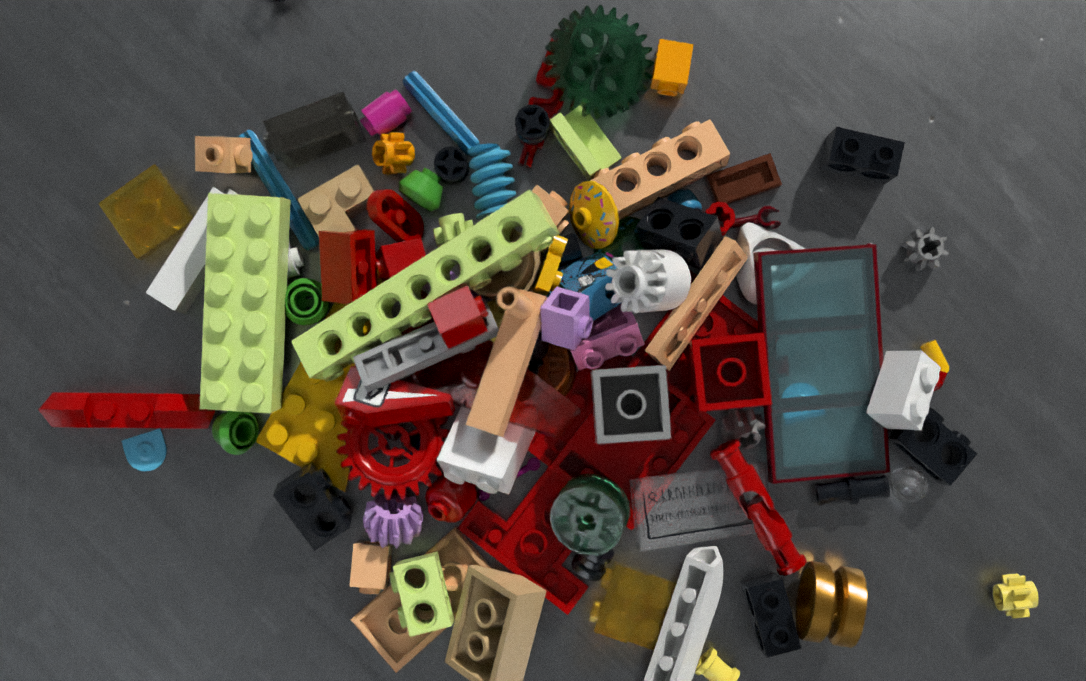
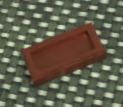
M771 153L706 175L705 177L714 203L724 202L728 205L773 190L782 185Z

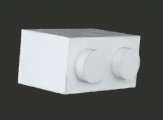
M886 351L866 413L887 429L922 430L925 417L929 412V404L935 385L939 380L941 367L923 351Z

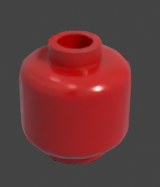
M442 473V477H438L425 494L430 515L438 521L450 523L460 521L477 500L476 485L466 481L463 484L452 482Z

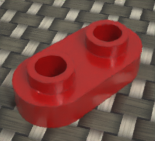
M391 189L376 190L371 193L367 201V212L370 219L396 242L422 237L424 223L421 215L398 193Z

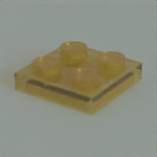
M153 164L98 203L134 256L141 261L185 231L194 218L192 212L156 164Z

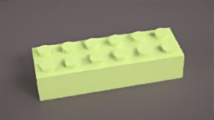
M208 193L200 409L273 413L282 408L290 199Z

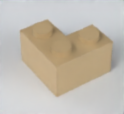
M356 165L297 199L319 237V231L323 230L336 232L358 230L352 218L367 210L368 198L375 190L361 167Z

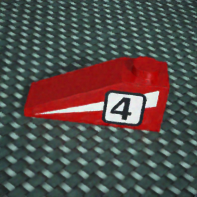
M352 365L335 400V405L342 419L348 424L358 427L362 426V424L377 427L452 416L455 411L452 395L403 380H396L368 393L363 386L357 367Z

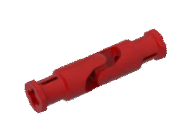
M731 439L722 443L711 451L710 456L713 460H717L726 475V484L746 517L752 520L756 536L764 550L770 551L778 565L776 570L779 575L787 576L797 572L806 564L807 559L804 554H799L792 542V533L784 519L774 509V503L754 466L748 464L739 449V440ZM749 491L756 492L757 495L747 503L743 493Z

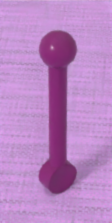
M535 457L530 458L527 465L520 468L516 479L530 470L537 471L541 466L540 460ZM478 489L477 498L481 501H486L491 493Z

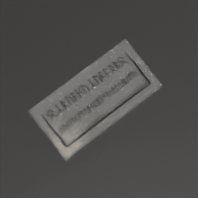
M766 462L748 463L754 466L769 494ZM721 467L629 480L636 544L639 551L756 534L752 520L746 517L726 484V475ZM753 491L743 493L747 503L757 495Z

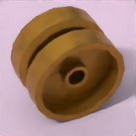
M808 561L801 573L796 597L795 621L798 637L804 641L820 643L827 636L830 643L835 646L848 648L856 646L863 631L867 609V586L863 571L858 568L840 566L833 573L831 566L827 563Z

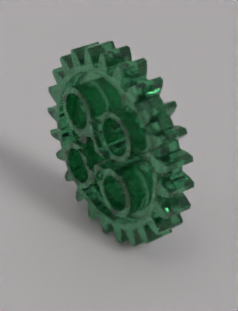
M602 5L595 9L594 14L589 6H585L581 11V15L574 10L569 15V20L563 18L558 23L561 30L554 29L551 32L550 36L554 41L548 42L545 49L553 54L548 55L543 60V63L552 65L553 68L545 74V77L556 79V82L550 89L551 91L558 89L563 91L559 98L560 102L567 98L572 100L570 111H573L580 105L582 106L583 117L587 116L593 109L596 119L601 118L605 111L608 117L612 118L617 114V109L624 113L629 109V104L635 105L640 99L637 94L642 95L647 92L648 89L642 82H648L653 77L645 71L654 65L653 61L645 59V56L652 51V47L642 46L641 43L648 36L647 34L636 35L635 32L639 27V23L637 22L629 27L626 24L629 16L627 13L618 19L616 18L615 7L605 15ZM581 34L588 35L592 39L593 47L584 45L581 40ZM603 34H607V36H608L607 44L604 46V49H603V42H604V35H603ZM613 45H618L623 49L624 58H620L614 53ZM601 51H602V55L600 56V60L598 61L597 59H594V58H595L596 56H598V55L601 53ZM598 65H603V67L596 73ZM573 66L579 67L584 71L585 80H579L574 76ZM594 76H595V82H594V89H595V90L592 91V90L590 89V85H591V81L593 80V78H594ZM605 77H610L615 81L616 91H612L606 86Z

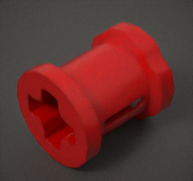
M712 203L705 211V213L717 215L718 220L723 221L720 226L722 237L735 223L736 216L734 210L727 203Z

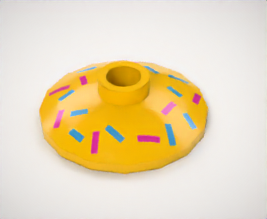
M584 181L577 185L570 196L569 202L571 224L576 235L584 244L592 249H603L612 244L618 232L619 218L613 197L603 185L596 181Z

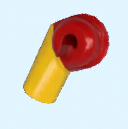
M936 339L921 345L920 349L941 367L939 380L934 388V391H937L944 384L949 372V364Z

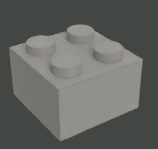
M666 365L602 369L590 372L595 443L671 439Z

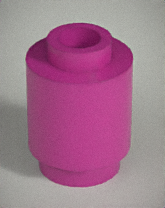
M395 89L391 93L386 91L360 110L364 117L359 121L371 137L375 134H378L380 137L381 134L390 133L406 121V116L412 110L401 94Z

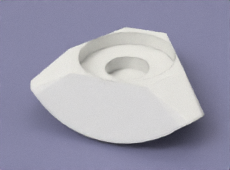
M751 222L744 224L736 240L748 257L736 275L744 297L749 302L757 304L753 253L805 248L760 225ZM815 263L770 266L772 298L795 284Z

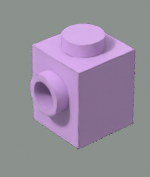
M556 286L540 307L542 341L575 350L583 338H588L592 330L593 318L589 315V296Z

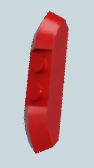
M53 392L38 409L51 427L208 429L215 410L200 409V394Z

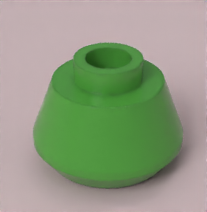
M425 167L422 172L418 170L412 171L398 183L401 194L430 212L440 207L443 187L439 184L441 178Z
M301 278L288 285L285 296V314L291 321L299 325H312L324 318L328 312L330 302L322 301L320 282L311 278Z
M226 411L215 419L212 427L214 440L227 453L233 455L247 452L256 442L259 433L258 422L253 412Z

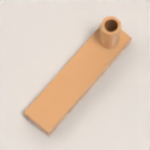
M726 236L723 238L692 282L686 299L681 305L673 309L645 349L659 365H666L667 370L672 368L748 259L735 240Z
M506 287L499 292L497 302L505 310L466 425L500 437L504 436L541 329L540 307L548 297L516 287Z

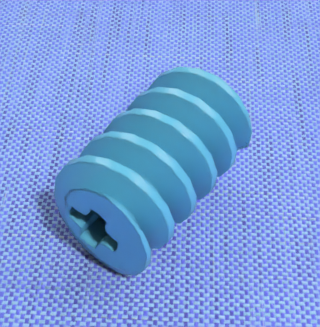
M479 144L467 150V154L474 157L468 163L470 169L475 170L471 174L470 179L473 183L478 184L472 189V194L479 197L474 202V208L483 211L477 214L476 219H484L506 205L508 199L517 195L516 191L506 190V186L515 182V179L504 176V172L511 170L513 165L502 163V159L510 156L511 151L501 149L499 144Z

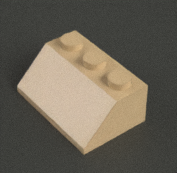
M469 565L445 663L470 681H523L546 590L521 575L478 565Z

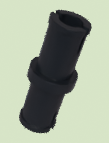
M886 475L864 479H855L854 476L846 477L845 481L816 483L815 495L819 506L849 502L850 505L858 504L859 500L889 498L890 486Z

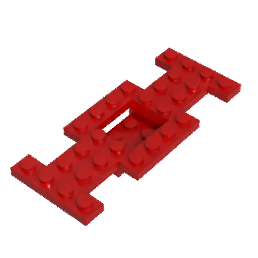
M690 270L692 284L697 275ZM722 295L691 340L759 333L758 321ZM673 309L666 312L644 341L645 345L641 346L633 356L618 355L605 360L597 369L585 368L577 372L573 387L562 400L553 404L540 420L528 448L530 453L548 467L507 521L478 500L457 528L514 574L521 575L545 589V598L567 615L589 588V585L562 564L602 511L608 512L632 531L645 514L644 497L647 512L654 502L648 496L656 500L662 492L661 490L666 487L716 421L706 412L696 413L695 403L689 398L694 391L689 346L687 345L670 370L666 369L671 439L595 443L590 372L602 369L660 366L645 349Z

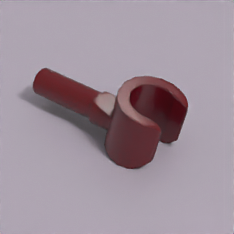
M764 206L759 210L758 214L736 218L731 228L740 227L747 222L761 224L770 229H776L781 225V222H767V217L770 213H776L779 210L772 206Z

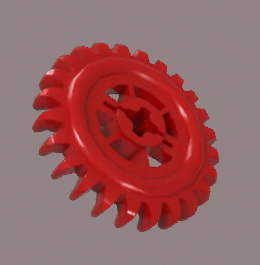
M438 417L411 421L417 429L409 433L399 426V423L387 427H373L366 424L358 427L342 420L340 422L341 426L348 431L338 434L336 438L339 441L345 442L346 445L338 448L336 452L338 455H347L348 457L341 462L340 466L343 469L353 467L348 475V480L353 481L361 477L358 485L360 491H363L371 484V496L373 498L377 496L381 489H384L385 498L388 501L391 500L394 490L398 491L402 500L406 498L407 488H410L418 496L420 494L418 483L422 482L428 488H431L432 483L429 475L442 477V472L436 465L439 453L445 443L442 439L447 438L450 432L449 429H440V427L448 422V418ZM372 434L378 438L379 446L369 450V437ZM418 434L420 435L419 450L412 447L411 439ZM400 437L404 449L393 447L390 450L386 438L396 441ZM382 453L390 460L389 467L378 463L372 455ZM405 458L410 461L402 466L394 467L395 461H401Z

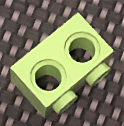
M438 551L397 561L393 565L394 572H390L389 577L394 593L399 592L402 606L398 607L401 627L408 628L410 637L451 627L454 622V616ZM412 568L422 570L425 574V583L422 585L412 584L408 580V570ZM421 603L430 605L433 608L434 617L428 620L421 619L416 613V606Z

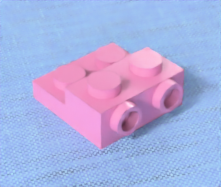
M622 303L595 319L588 338H583L575 350H570L579 371L585 368L597 369L605 360L618 355H632L638 347L645 345L632 311H621Z

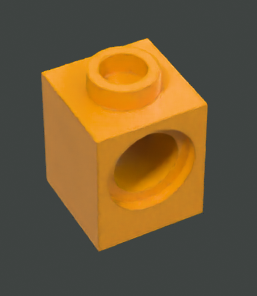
M659 39L650 89H655L658 94L664 96H677L678 93H684L688 83L694 44Z

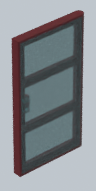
M867 243L866 245L753 253L758 332H764L772 405L763 406L764 423L766 426L768 482L777 484L889 473L888 429L884 428L866 413L883 363L876 244Z

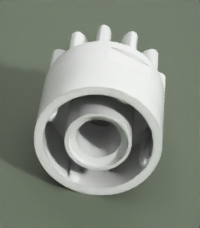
M670 250L625 251L624 257L613 258V263L617 269H608L606 271V274L612 277V283L606 284L605 288L606 290L615 291L616 294L612 296L611 302L622 303L621 311L623 312L634 311L635 313L674 309L686 299L691 286V275L687 263L679 254Z

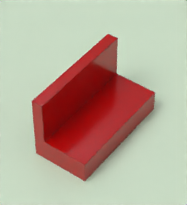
M362 229L349 232L319 231L322 301L349 305L377 287L375 230Z

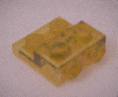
M614 561L612 569L606 567L605 574L601 580L600 587L605 589L601 602L595 601L590 612L589 621L593 622V632L624 643L631 642L654 650L677 582Z

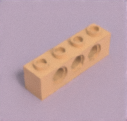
M711 119L703 123L699 121L693 122L682 130V134L672 139L664 137L655 142L651 150L641 155L638 152L624 158L621 165L612 170L604 168L591 177L590 181H596L603 185L612 195L617 207L619 221L653 204L657 197L664 198L727 166L730 152ZM683 150H690L696 157L692 160H684L678 153ZM658 165L663 167L666 172L663 175L654 176L648 172V168ZM622 181H630L635 185V188L629 192H624L617 185Z

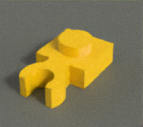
M559 235L553 238V243L548 248L532 291L533 293L547 297L549 291L553 292L556 286H559L563 273L557 271L568 241L567 238Z

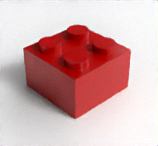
M764 332L694 339L688 343L696 413L772 405Z

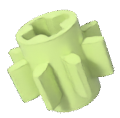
M463 213L439 218L440 227L433 229L437 247H440L473 226V221H465Z

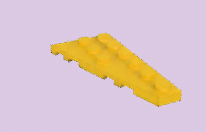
M376 278L377 286L382 284L381 278ZM334 303L325 319L348 304ZM370 320L366 321L363 326L365 336L371 330ZM340 338L335 343L336 354L339 353L342 347ZM300 362L282 393V408L270 414L256 442L301 468L313 461L318 469L323 468L328 473L334 487L347 492L349 486L348 475L351 467L341 468V462L348 456L338 455L336 451L341 446L346 445V443L339 441L336 437L338 434L346 433L348 430L340 424L343 419L335 405V400L351 365L356 367V364L348 365L343 369L344 374L332 381L326 382L321 379L309 378Z

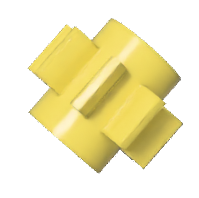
M1018 573L1001 575L1003 584H995L993 586V600L996 608L999 611H1005L1006 616H1012V619L1030 617L1029 608H1036L1039 603L1035 584L1032 581H1026L1025 576H1019Z

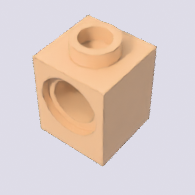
M358 540L353 544L349 587H359V593L379 594L380 589L385 590L390 584L389 573L391 572L393 544H388L382 548L379 541Z

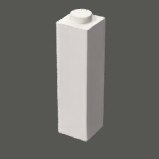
M215 187L210 191V193L239 195L229 188L224 193ZM208 196L146 291L148 295L167 307L184 314L187 313L205 285Z

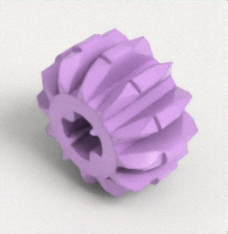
M377 494L374 501L367 502L363 517V527L365 532L368 533L370 542L379 541L382 548L388 544H393L397 549L400 543L411 545L413 537H419L422 530L423 510L418 505L416 496H406L405 500H402L399 494H392L391 500L388 501L385 496Z

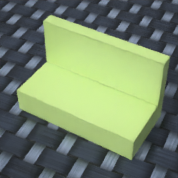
M583 104L565 116L560 112L549 120V129L587 181H590L591 177L599 170L610 168L622 159Z

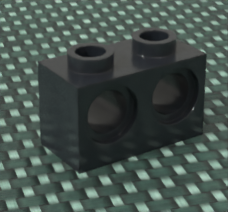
M836 127L826 136L819 169L886 184L898 176L905 142Z
M657 197L636 226L643 249L673 251L679 254L687 265L702 270L723 240L717 216L661 197Z
M929 407V412L923 424L926 434L921 441L916 439L914 430L894 429L888 435V441L938 484L951 486L976 457L977 453L969 447L971 441L957 430L951 431L942 423L944 418L937 411ZM949 446L952 451V458L945 464L941 458V453L944 447Z
M312 461L278 483L273 496L315 551L350 528L353 510L344 496L338 497L331 487L333 483L328 473L323 468L318 469ZM303 484L309 485L314 489L315 493L303 495L298 491L297 487ZM324 512L330 513L334 516L335 520L326 523L321 521L318 515Z
M770 573L741 581L758 647L761 652L769 658L802 649L783 579L775 573Z

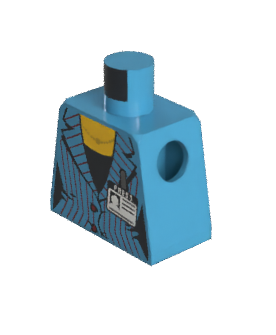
M602 252L584 257L557 269V271L563 273L558 287L589 296V315L593 318V321L621 304L612 303L611 298L616 293L614 290H606L605 288L606 284L612 283V277H609L606 271L608 269H617V267Z

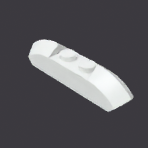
M717 546L694 548L686 555L644 681H692L722 590L723 561Z

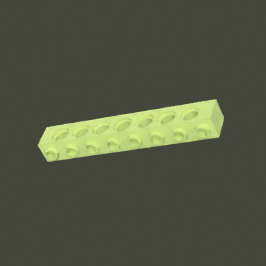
M528 190L292 340L291 343L309 378L321 379L326 382L332 381L344 374L343 369L352 363L355 364L354 356L402 336L401 332L411 326L418 327L427 323L432 318L428 303L465 286H468L469 290L483 288L491 282V276L501 270L509 271L522 262L521 258L531 251L539 252L553 243L552 238L560 234L540 197L531 190ZM521 226L522 235L520 239L511 243V231L515 227ZM490 245V257L486 261L481 262V250L485 246ZM459 264L461 267L460 275L452 281L450 271L455 265ZM426 283H429L430 293L428 297L422 299L421 289ZM399 301L401 306L400 312L393 318L392 307ZM370 320L371 330L365 336L363 326L366 321ZM340 338L342 347L339 353L336 354L335 343Z

